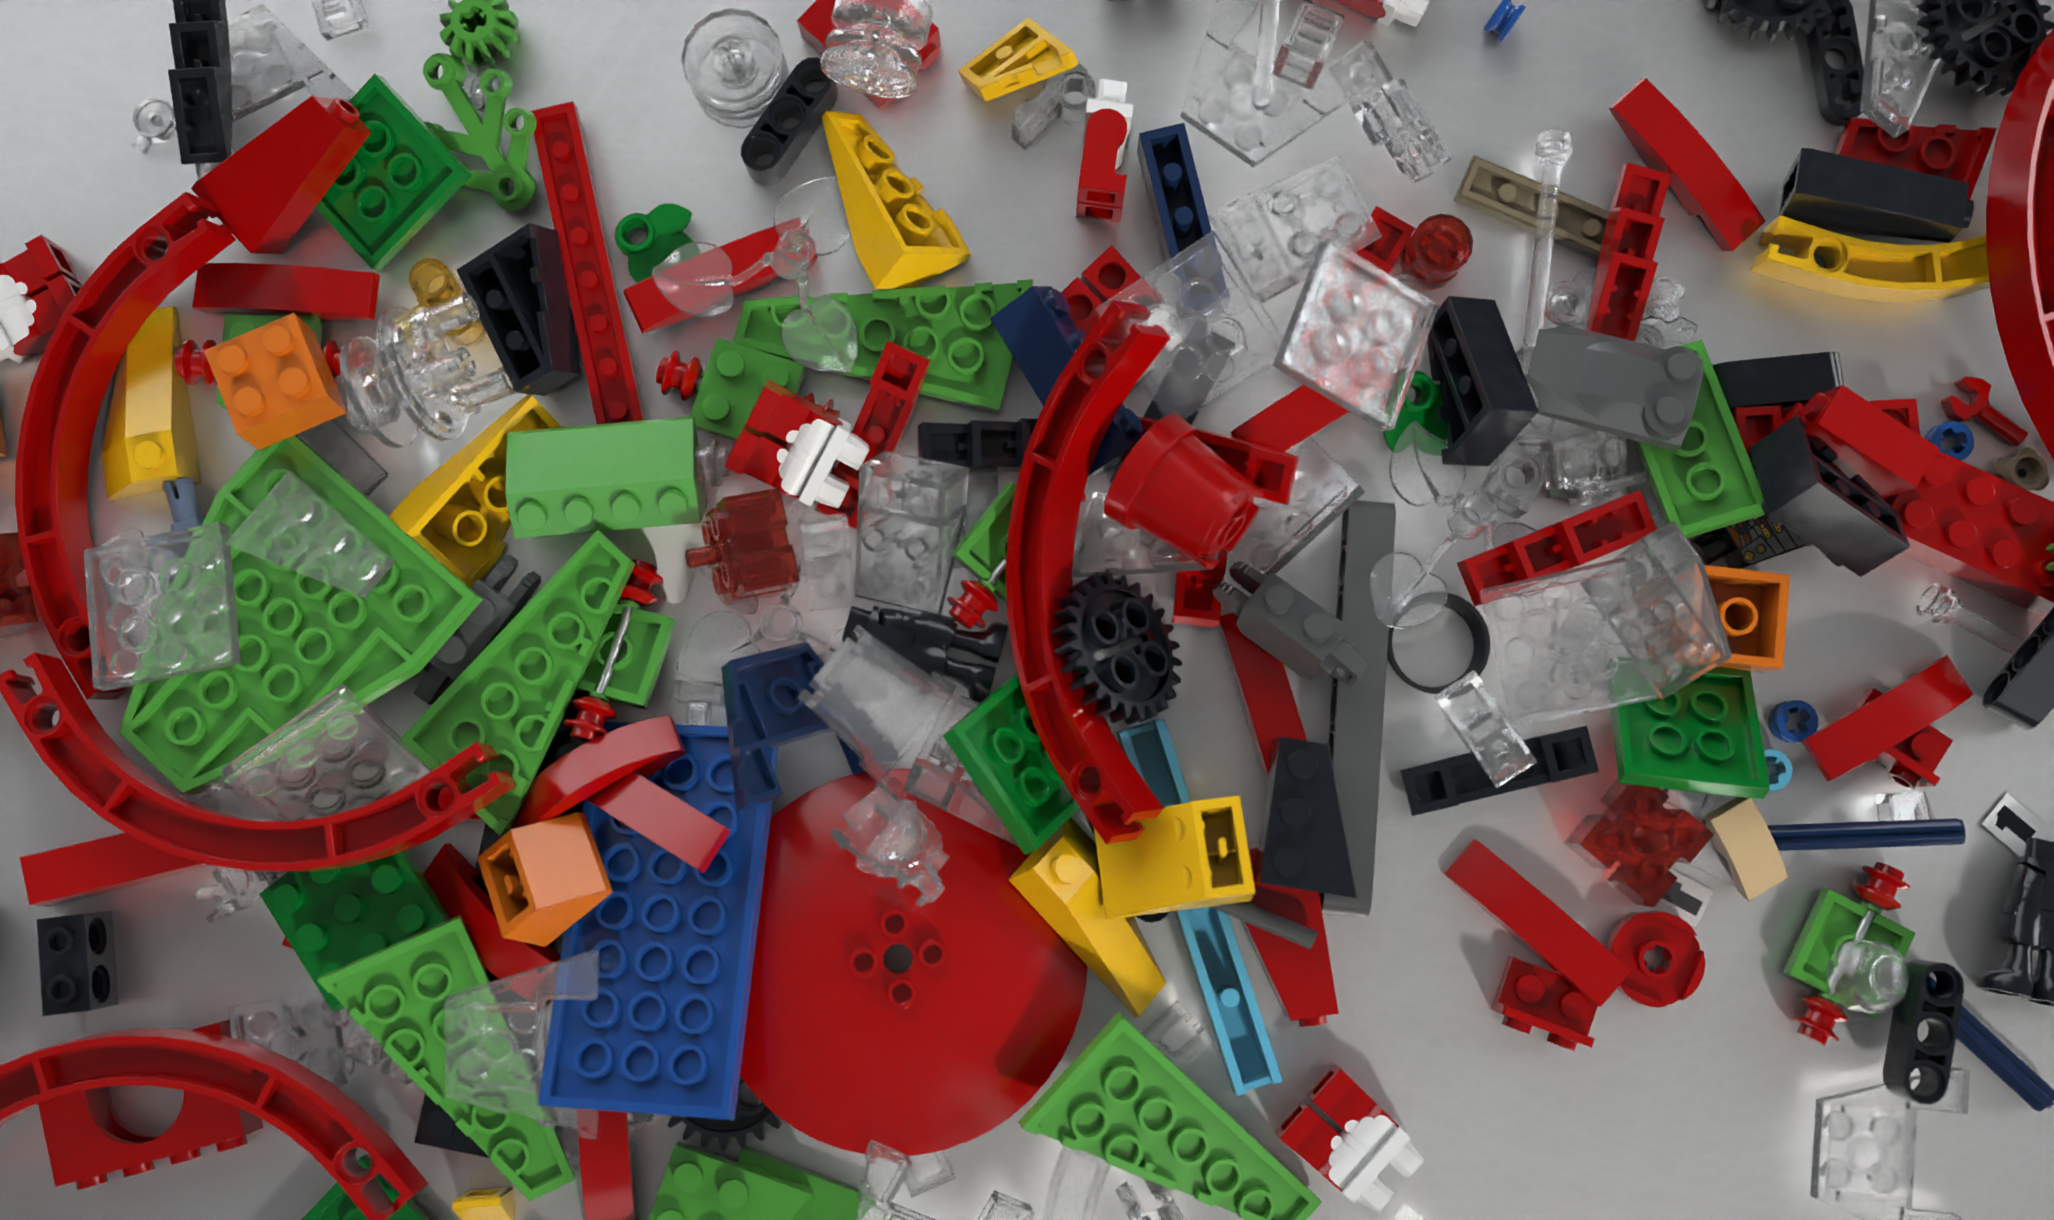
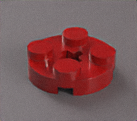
M1646 911L1627 915L1611 932L1606 944V948L1632 970L1619 985L1618 991L1636 1003L1655 1008L1665 1007L1691 996L1703 978L1706 962L1704 951L1700 950L1699 942L1695 937L1697 934L1693 928L1683 919L1666 912ZM1655 945L1661 947L1660 956L1666 959L1663 968L1655 966L1650 972L1646 968L1647 961L1644 959V955L1647 950L1652 951Z

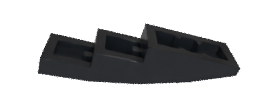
M173 0L176 23H169L175 69H169L168 75L181 163L187 165L223 162L231 156L232 73L225 0Z
M1021 418L1017 422L972 420L967 424L922 422L918 425L919 471L1020 472L1026 448L1038 419Z

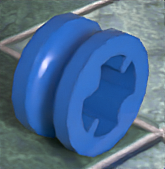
M1502 0L1483 30L1487 33L1490 31L1496 32L1498 35L1497 40L1502 42L1526 7L1522 4L1514 6L1511 0Z
M1949 421L1935 426L1924 436L1926 440L1940 448L1938 451L1959 460H1964L1968 457L1974 448V437L1971 430L1963 423L1957 421ZM1952 436L1956 441V446L1944 451L1940 441Z
M1785 701L1777 704L1770 711L1768 726L1771 733L1780 741L1789 743L1801 742V740L1817 731L1818 716L1815 709L1804 701ZM1788 710L1789 714L1799 713L1802 718L1797 723V727L1800 730L1798 733L1797 729L1787 730L1784 725L1789 721V716L1786 713Z

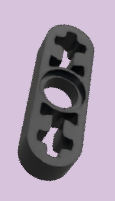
M1843 0L1838 10L1831 9V15H1836L1837 18L1832 24L1830 19L1825 24L1816 20L1812 33H1806L1819 111L1824 120L1836 126H1843L1852 118H1857L1867 108L1869 101L1854 11L1849 0ZM1829 33H1831V37L1828 38L1827 40H1824V38H1825ZM1828 49H1837L1845 55L1847 61L1845 69H1834L1828 65L1825 58V53ZM1848 78V81L1841 86V81ZM1840 94L1843 100L1851 101L1852 106L1847 110L1844 104H1836L1835 99Z

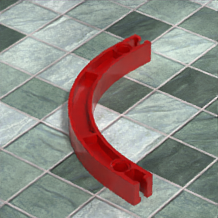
M2054 29L2031 56L2021 72L2006 105L1996 137L1989 173L1986 205V253L1990 292L1998 332L2008 367L2021 400L2053 460Z
M186 191L140 226L114 249L83 284L63 313L44 350L30 387L20 427L15 470V508L19 545L27 580L40 616L58 652L84 696L90 700H117L127 693L126 685L124 683L117 685V681H135L143 659L108 596L98 568L91 538L88 513V467L92 437L100 406L115 369L128 345L146 319L190 275L236 241L226 225L221 224L219 226L206 220L208 217L214 219L219 215L214 204Z
M1118 300L1111 302L1080 344L1057 379L1038 417L1024 454L1014 492L1006 557L1007 615L1012 652L1022 693L1034 727L1052 765L1106 845L1136 840L1144 832L1145 828L1141 822L1134 824L1133 821L1156 818L1164 810V807L1122 750L1104 716L1098 717L1096 715V702L1094 701L1084 706L1082 704L1083 689H1070L1074 676L1072 673H1062L1060 670L1067 663L1066 657L1055 654L1054 650L1063 646V641L1054 636L1052 630L1063 626L1054 617V613L1063 609L1059 600L1070 594L1068 589L1073 586L1074 540L1079 509L1089 471L1101 441L1116 412L1132 388L1171 338L1160 325L1147 326L1140 324L1142 320L1147 321L1151 315L1144 305Z
M34 652L23 659L27 667L33 668L42 687L40 695H37L32 688L35 685L32 677L16 674L15 670L12 669L0 674V692L18 724L43 762L72 794L101 818L133 838L169 854L208 865L249 871L313 872L363 864L395 855L431 840L466 820L517 786L509 772L503 770L502 772H492L488 775L489 781L472 789L466 781V776L486 760L492 762L499 757L493 746L475 742L422 778L389 796L362 807L326 817L296 821L244 819L209 809L180 796L154 780L130 760L107 735L96 719L61 658ZM58 710L59 720L57 724L53 727L52 718L54 713ZM449 786L453 792V800L447 809L442 810L438 804V795L444 787Z
M137 1028L98 1033L56 1044L0 1065V1127L39 1103L76 1091L110 1086H157L186 1090L222 1100L256 1115L281 1130L308 1151L326 1169L368 1220H387L403 1207L406 1201L429 1184L376 1121L360 1105L330 1081L290 1058L262 1046L228 1036L186 1029ZM357 1148L368 1152L371 1157L370 1169L364 1168L358 1163L356 1159ZM382 1174L401 1194L395 1199L394 1203L377 1181V1175Z

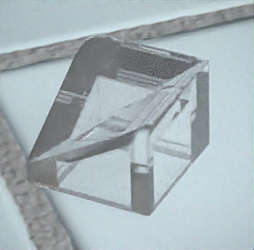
M1925 791L1875 794L1878 821L1936 819Z

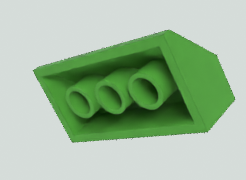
M695 417L509 432L507 434L505 496L514 539L596 532L597 529L599 531L701 523L708 500Z

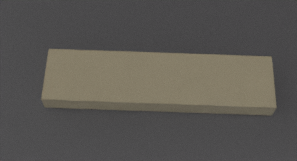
M1475 155L1472 157L1453 201L1598 261L1609 211Z

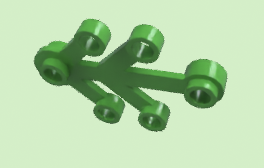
M444 53L433 54L424 63V77L432 88L444 93L469 135L445 130L437 123H424L433 130L449 150L483 157L493 173L469 170L472 176L461 188L466 186L491 192L495 202L505 210L519 211L526 208L536 195L535 180L526 170L530 136L536 129L534 114L527 109L511 108L504 116L506 99L512 91L513 82L507 72L491 68L484 71L480 77L481 90L487 95L484 119L482 120L462 87L466 78V69L463 62L453 55ZM440 65H442L443 67V74L441 78L438 77V69ZM498 76L500 87L497 91H494L492 82ZM519 115H522L524 118V126L521 130H518L516 126V120ZM503 119L506 131L512 135L507 159L500 149ZM510 180L514 183V192L511 195L508 191Z

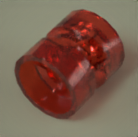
M1447 214L1433 215L1421 222L1401 253L1400 264L1403 274L1409 282L1421 289L1434 290L1442 288L1452 281L1458 271L1466 264L1472 253L1473 239L1470 229L1462 220Z

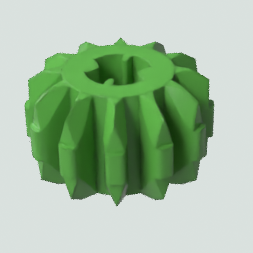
M448 0V5L452 12L439 14L440 22L445 27L440 31V37L446 46H450L449 52L451 55L459 58L461 61L465 59L468 65L475 69L478 68L483 59L489 67L495 68V57L501 54L505 58H510L511 52L506 45L519 43V36L514 30L519 24L514 12L509 11V4L506 0H462L459 3L456 0Z

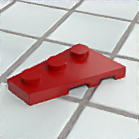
M1852 118L1845 124L1834 154L1969 183L1967 200H1970L1997 128L1980 127L1977 130L1956 129V125L1947 124L1927 127L1913 126L1906 121Z

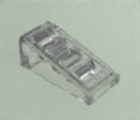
M1304 0L1283 41L1273 65L1272 73L1301 87L1312 89L1345 19L1344 14L1311 0Z

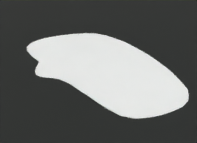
M697 431L708 500L701 523L625 529V548L628 557L631 560L637 559L648 562L658 568L656 574L661 576L664 581L660 585H652L651 590L661 599L672 604L681 603L686 598L695 570L705 566L712 559V550L706 530L717 478L718 457L714 446L699 431Z

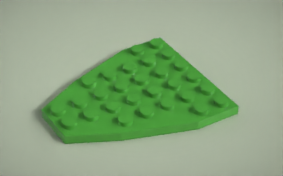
M294 435L262 450L256 449L216 494L151 631L119 733L181 793L195 795L293 751L418 674L483 599L427 549L408 536L393 519L300 437Z

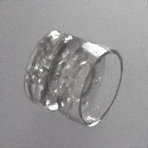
M835 0L831 20L836 29L831 30L826 36L825 43L827 49L822 53L820 62L822 72L836 83L863 94L886 98L911 96L916 91L918 84L917 72L922 66V56L918 50L927 45L933 18L932 8L925 0Z

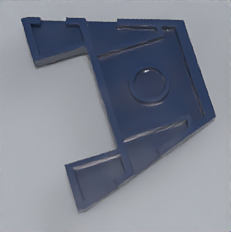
M807 642L730 660L721 668L735 804L738 811L775 800L783 794L766 753L768 749L835 731L853 775L885 766L895 759L893 752L887 744L881 747L868 731L871 724L863 713H854L839 692L843 690L842 686Z

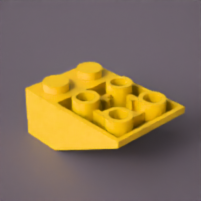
M1240 795L1191 801L1164 807V810L1156 818L1133 821L1134 824L1141 822L1145 830L1136 840L1106 845L1094 828L1106 920L1251 901L1255 894Z

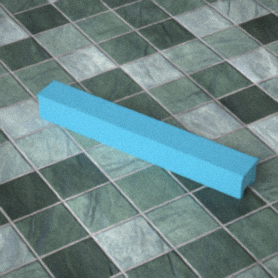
M1159 718L1116 732L1122 750L1163 807L1191 802L1164 719ZM1211 907L1174 911L1233 1093L1240 1096L1246 1094L1248 1090L1270 1083L1277 1084L1283 1082L1229 915Z

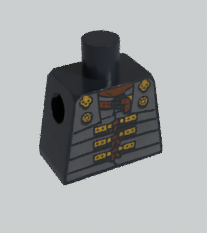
M1766 515L1710 531L1690 544L1692 553L1700 564L1710 565L1723 557L1729 568L1742 569L1806 546L1793 531L1782 524L1780 526L1775 525Z

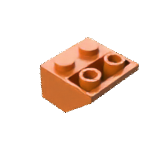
M580 812L511 829L477 857L503 938L546 947L613 892L586 816Z

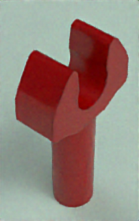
M1963 377L1954 382V385L1960 391L1968 395L1970 399L1969 405L1964 404L1953 395L1940 401L1946 416L1951 421L1962 423L1968 419H1977L2014 447L2019 446L2028 436L2026 430L1989 404L1988 399L1991 385L1981 378Z

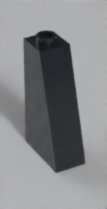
M1801 148L1784 179L1778 217L1781 215L1822 229L1949 243L1963 228H1968L1973 215L1974 201L1967 200L1969 183L1816 149Z

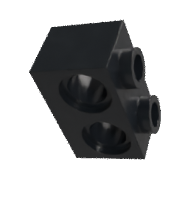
M112 911L37 919L43 1016L91 1011L118 1005Z

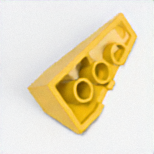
M825 111L821 118L856 254L874 288H913L967 261L972 254L953 220L942 208L935 212L920 195L924 187L916 177L909 179L900 172L892 162L895 159V153L861 114Z
M174 306L159 308L153 311L128 345L118 364L101 452L106 494L109 500L163 491L162 486L165 483L172 482L173 486H176L174 480L181 478H193L195 485L202 484L188 385L183 380V377L177 374L174 365L175 353L182 347L177 308Z
M527 394L418 484L394 509L389 517L408 536L427 549L467 586L472 588L475 582L481 580L500 559L507 544L503 542L511 525L505 496L507 434L514 431L561 428V426L532 395Z
M1070 817L1050 838L1030 854L1008 880L1134 1017H1139L1165 986L1166 981L1134 916L1106 920L1096 844Z

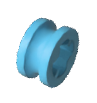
M1765 749L1764 755L1769 758L1767 764H1775L1776 773L1769 776V791L1783 789L1792 777L1791 762L1784 753L1775 749Z

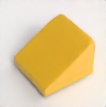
M510 1186L467 1190L452 1202V1210L461 1220H515L514 1190Z

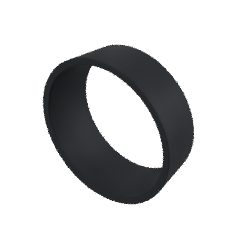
M1430 592L1419 595L1405 603L1391 622L1387 650L1390 665L1400 679L1420 691L1440 695L1460 691L1472 684L1480 676L1487 664L1490 654V634L1487 624L1480 612L1470 602L1457 595L1446 592ZM1423 605H1440L1453 610L1467 623L1473 637V656L1467 670L1454 682L1440 687H1426L1410 680L1398 666L1393 653L1392 636L1396 624L1408 611Z

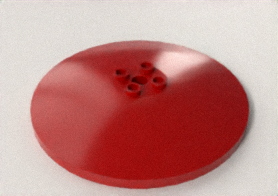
M873 770L855 775L852 774L825 783L790 802L771 817L740 1077L755 1096L775 1115L795 1129L820 1142L851 1152L888 1157L922 1155L946 1150L969 1142L997 1127L1031 1100L1049 1079L1073 1037L1085 995L1088 966L1008 880L1032 852L1026 855L1023 853L975 784L953 776L925 770ZM895 944L906 946L912 954L911 966L902 973H893L884 964L886 950Z

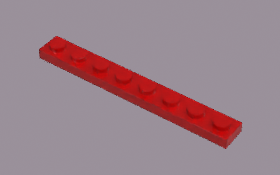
M571 101L532 110L531 112L536 118L535 143L554 230L558 231L566 285L596 424L646 420L578 108Z

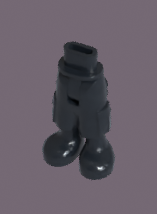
M852 606L842 642L861 647L860 653L865 655L867 653L879 661L905 670L904 673L914 679L916 678L933 685L941 682L943 676L955 680L968 690L970 702L977 706L990 695L997 668L949 657L947 652L950 648L972 653L984 660L998 664L1009 625L995 622L990 624L986 630L966 631L957 629L958 624L953 617L935 614L934 612L917 614L883 608L879 611L878 606H874L872 611Z
M2027 838L2025 856L2017 858L2016 863L2018 865L2012 877L2007 903H2004L2001 910L2002 916L1999 922L1997 938L2000 939L2001 943L2008 944L2005 960L1997 969L1980 972L1976 976L1975 988L2001 995L2021 997L2022 1000L2054 1007V842ZM2032 950L2038 952L2037 966L2033 976Z

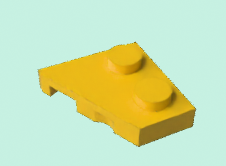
M1028 17L960 68L958 73L964 84L987 102L1070 70L1079 63L1071 48Z

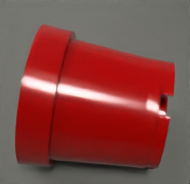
M1171 413L1156 422L1141 437L1125 458L1107 492L1104 514L1129 530L1137 528L1143 530L1188 556L1205 569L1210 570L1221 562L1214 557L1223 547L1231 552L1244 536L1260 508L1252 501L1254 497L1263 498L1264 491L1200 440V433L1179 414Z

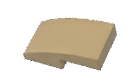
M1736 797L1705 816L1715 849L1727 859L1736 889L1745 899L1750 901L1788 878L1776 843L1752 798Z

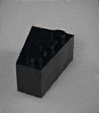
M528 223L456 270L516 393L546 396L581 374L557 230Z
M1448 296L1425 325L1432 381H1440L1443 406L1436 408L1437 422L1445 423L1448 448L1441 450L1442 464L1489 467L1539 411L1495 300Z
M1796 415L1749 447L1764 498L1761 504L1762 509L1772 523L1777 526L1784 525L1793 531L1803 544L1809 547L1814 545L1824 552L1834 565L1838 567L1843 565L1859 577H1862L1910 547L1900 516L1859 474L1849 479L1832 462L1838 458V454L1826 445L1819 450L1810 442L1805 432L1807 424Z
M1284 737L1273 740L1254 882L1357 898L1329 744Z

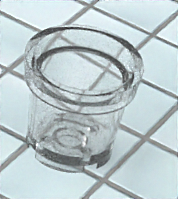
M858 624L850 633L857 641L854 642L851 638L847 637L808 684L815 690L814 693L810 694L804 689L797 699L810 708L861 758L858 764L876 782H879L898 763L937 716L953 694L956 685L935 671L930 675Z

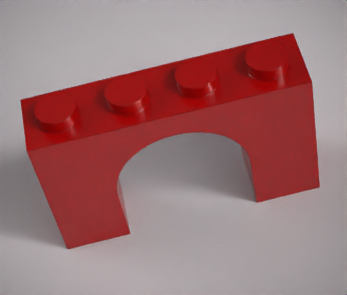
M239 1017L192 1029L193 1031L215 1033L244 1041ZM109 1087L80 1090L57 1096L38 1104L55 1187L76 1182L77 1190L107 1182V1173L122 1169L124 1177H129L155 1169L153 1160L169 1156L170 1163L173 1165L200 1157V1148L216 1144L217 1152L233 1149L248 1144L246 1135L263 1128L262 1119L250 1112L222 1100L184 1090L182 1108L177 1119L165 1133L158 1136L142 1134L128 1127L119 1118L113 1107Z

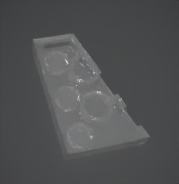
M1870 0L1860 111L1892 137L1896 138L1909 129L1941 58L1930 60L1929 56L1935 48L1933 44L1921 42V39L1929 34L1928 29L1917 25V21L1926 14L1916 8L1909 0Z
M1311 436L1297 444V448L1292 454L1299 457L1289 504L1285 505L1269 500L1256 504L1260 508L1253 522L1238 544L1229 552L1237 562L1240 560L1249 564L1250 567L1255 568L1266 577L1271 572L1276 574L1365 493L1362 487Z
M289 471L225 543V545L362 598H365L396 562L303 480Z
M1093 493L1074 540L1073 578L1090 577L1094 574L1101 576L1107 572H1111L1113 576L1207 570L1188 556L1139 528L1129 530L1105 516L1104 503L1106 494ZM1219 552L1214 556L1216 559L1218 558Z

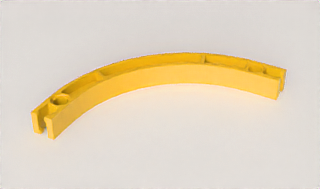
M1781 215L1763 228L1759 244L1768 246V248L1754 258L1750 270L1806 289L1843 298L1876 302H1920L1956 297L1990 287L1986 235L1964 241L1935 245H1899L1867 241L1838 234ZM1770 240L1792 248L1795 251V255L1790 256L1778 253L1779 245L1770 243ZM1814 253L1822 256L1826 263V269L1820 267L1815 262Z

